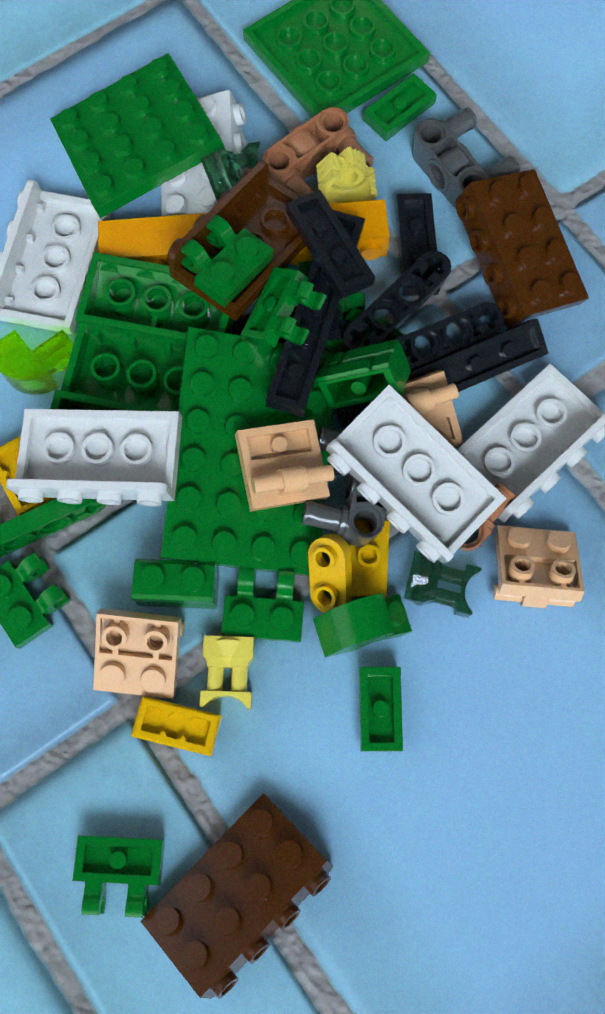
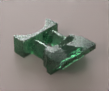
M260 142L248 143L240 153L233 154V151H227L223 148L200 159L217 201L225 191H230L240 181L243 174H241L239 168H253L259 162L258 149Z
M415 551L403 599L409 600L418 606L434 602L455 608L454 615L469 618L473 612L466 602V585L470 579L481 572L482 568L466 564L464 569L461 570L442 565L438 560L433 563L421 552ZM438 580L460 585L459 592L438 588Z

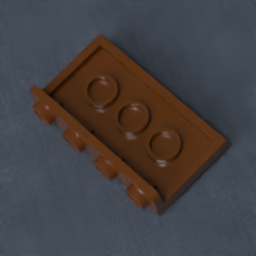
M263 160L259 161L253 168H248L243 173L240 181L230 191H225L220 196L217 204L206 215L202 214L198 217L193 228L182 239L179 238L173 242L168 251L170 277L236 321L260 296L273 268H286L306 246L286 214V203L298 199L300 196L270 178L269 164ZM215 215L224 218L236 235L245 228L274 249L273 259L225 308L194 285V277L197 274L189 271L181 263V260L186 257L181 252V248L190 239L197 241L211 259L221 251V249L214 247L206 240V236L211 232L206 227V224Z
M535 169L470 182L456 198L457 214L468 234L470 246L477 256L483 271L484 280L491 290L496 305L503 312L504 325L507 328L518 325L530 318L580 305L589 299Z
M263 793L140 922L200 998L211 999L217 996L220 999L235 986L239 979L236 973L247 961L253 964L267 951L270 946L267 940L279 927L281 930H284L295 921L301 912L298 906L309 894L312 897L316 896L327 886L331 880L329 872L332 870L333 865L311 844L269 797Z

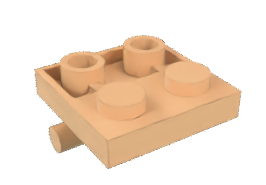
M438 370L407 381L401 396L438 432L444 433L456 446L463 444V437L452 402L453 399L459 397L458 389L454 383L447 384L444 371Z
M314 419L237 430L235 439L250 512L305 503L307 500H323L330 497L327 482L334 480V470L332 465H323Z
M497 525L495 545L498 584H494L493 600L520 602V606L544 609L547 605L574 607L575 601L581 602L585 590L575 532Z
M101 608L96 618L93 690L173 699L177 688L180 637L184 636L185 621H181V617Z

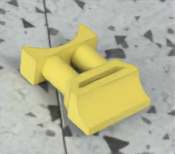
M204 635L203 657L207 662L208 675L207 691L200 690V707L204 709L218 698L231 697L241 701L251 710L253 694L252 692H247L248 669L254 660V637ZM224 669H232L231 691H223Z

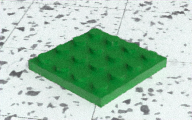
M291 0L243 29L244 41L311 118L330 107L340 108L346 114L428 63L430 52L381 0Z
M169 53L152 60L144 67L123 76L117 82L91 94L83 101L62 110L59 114L50 118L100 218L225 150L220 136Z

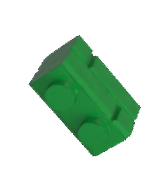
M396 339L348 350L346 353L339 352L327 355L323 368H321L317 376V382L329 408L335 409L373 401L388 385L398 394L403 395L411 370L400 341Z
M135 559L131 598L138 606L217 609L219 569L216 562H198L194 564L193 561Z

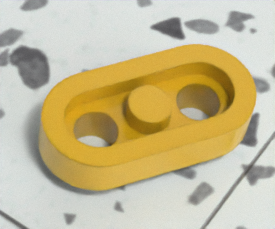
M325 534L315 540L310 545L308 551L310 596L315 607L323 613L351 602L353 596L350 547L341 536ZM322 552L328 554L330 562L324 560ZM324 590L330 593L332 600L326 596Z

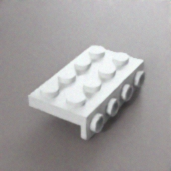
M230 90L197 98L220 136L225 150L161 185V216L208 213L217 204L220 196L225 191H230L247 170L244 163V154L248 152L242 128V125L246 124V114L242 103L236 102Z
M28 179L24 190L19 192L17 199L18 208L14 220H11L8 224L7 240L3 251L0 252V321L73 335L77 324L75 317L94 252L99 253L98 221L109 220L111 213L100 218L90 199L42 191L36 180Z
M549 364L463 443L457 451L493 486L500 482L516 496L498 517L505 523L512 515L520 519L535 504L531 497L539 489L546 494L562 478L557 472L565 464L572 469L588 453L584 448L588 442L593 439L598 444L605 437V413L553 365Z
M390 385L336 439H333L326 448V451L330 454L327 458L328 462L343 476L349 472L360 483L357 490L373 505L377 502L382 504L390 512L386 516L389 522L403 534L408 530L419 541L416 545L417 549L433 563L437 559L441 563H448L463 543L507 499Z
M24 409L15 479H7L6 488L18 495V500L29 503L43 502V497L57 498V501L67 504H81L82 499H97L98 503L105 505H120L122 500H137V503L140 505L161 506L162 501H175L182 415L179 411Z

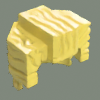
M347 147L339 155L330 152L316 165L318 190H321L328 203L369 201L378 196L375 183L376 178H374L375 169L366 165L365 154L361 153V151Z

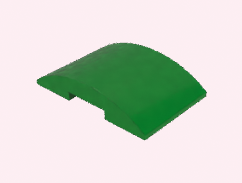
M94 252L75 317L78 329L61 390L55 389L50 409L177 411L188 327L231 334L233 319L170 277L169 266Z

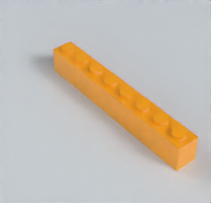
M385 199L329 203L335 211L365 218L364 229L357 247L364 260H375L379 257L387 256L390 236ZM207 213L98 221L99 253L169 266L168 251L173 242L179 238L182 239L193 228L198 217ZM307 246L289 264L299 266V262L312 261L313 256Z

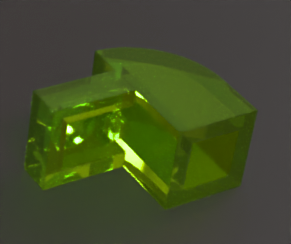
M62 329L31 351L16 330H13L0 339V373L10 386L19 392L30 395L51 392L58 388L51 376L56 372L67 369L73 342Z

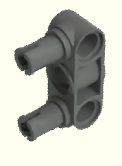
M468 107L445 121L437 119L421 121L415 131L412 157L429 177L433 186L441 191L455 209L456 198L470 182L520 172L518 162L510 155L491 168L483 169L472 157L467 147L458 141L457 138L476 127L475 124H477L475 113Z
M322 426L318 435L320 450L327 452L328 444L333 439H336L342 431ZM349 474L345 491V505L337 508L307 500L303 509L301 524L335 531V534L341 536L348 544L362 547L369 544L382 531L387 509L379 502L373 505L365 499L357 490L360 483ZM354 518L365 519L370 526V533L359 532L354 525Z

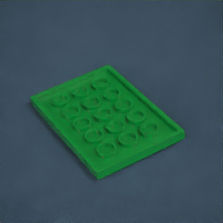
M188 327L177 411L182 415L176 493L175 501H166L159 559L193 561V563L216 562L217 566L252 568L257 571L273 573L290 571L295 572L294 575L309 577V547L315 540L321 537L322 528L301 524L305 503L250 512L235 433L237 430L312 419L315 422L317 436L322 426L331 429L332 409L329 408L317 382V376L321 368H323L327 355L335 354L334 352L324 351L304 417L265 407L266 397L284 346L283 343L277 342L274 348L256 344L239 335ZM321 451L323 465H328L327 458L329 453ZM325 499L311 502L324 504Z

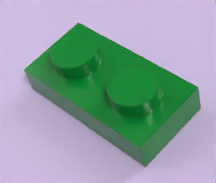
M413 73L368 107L363 113V121L383 140L388 141L433 106L436 102L437 94Z
M360 667V752H402L401 667Z

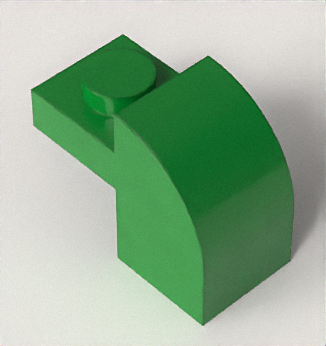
M383 593L364 597L335 607L313 618L324 657L353 652L373 642L401 637L412 632L400 594L384 597Z

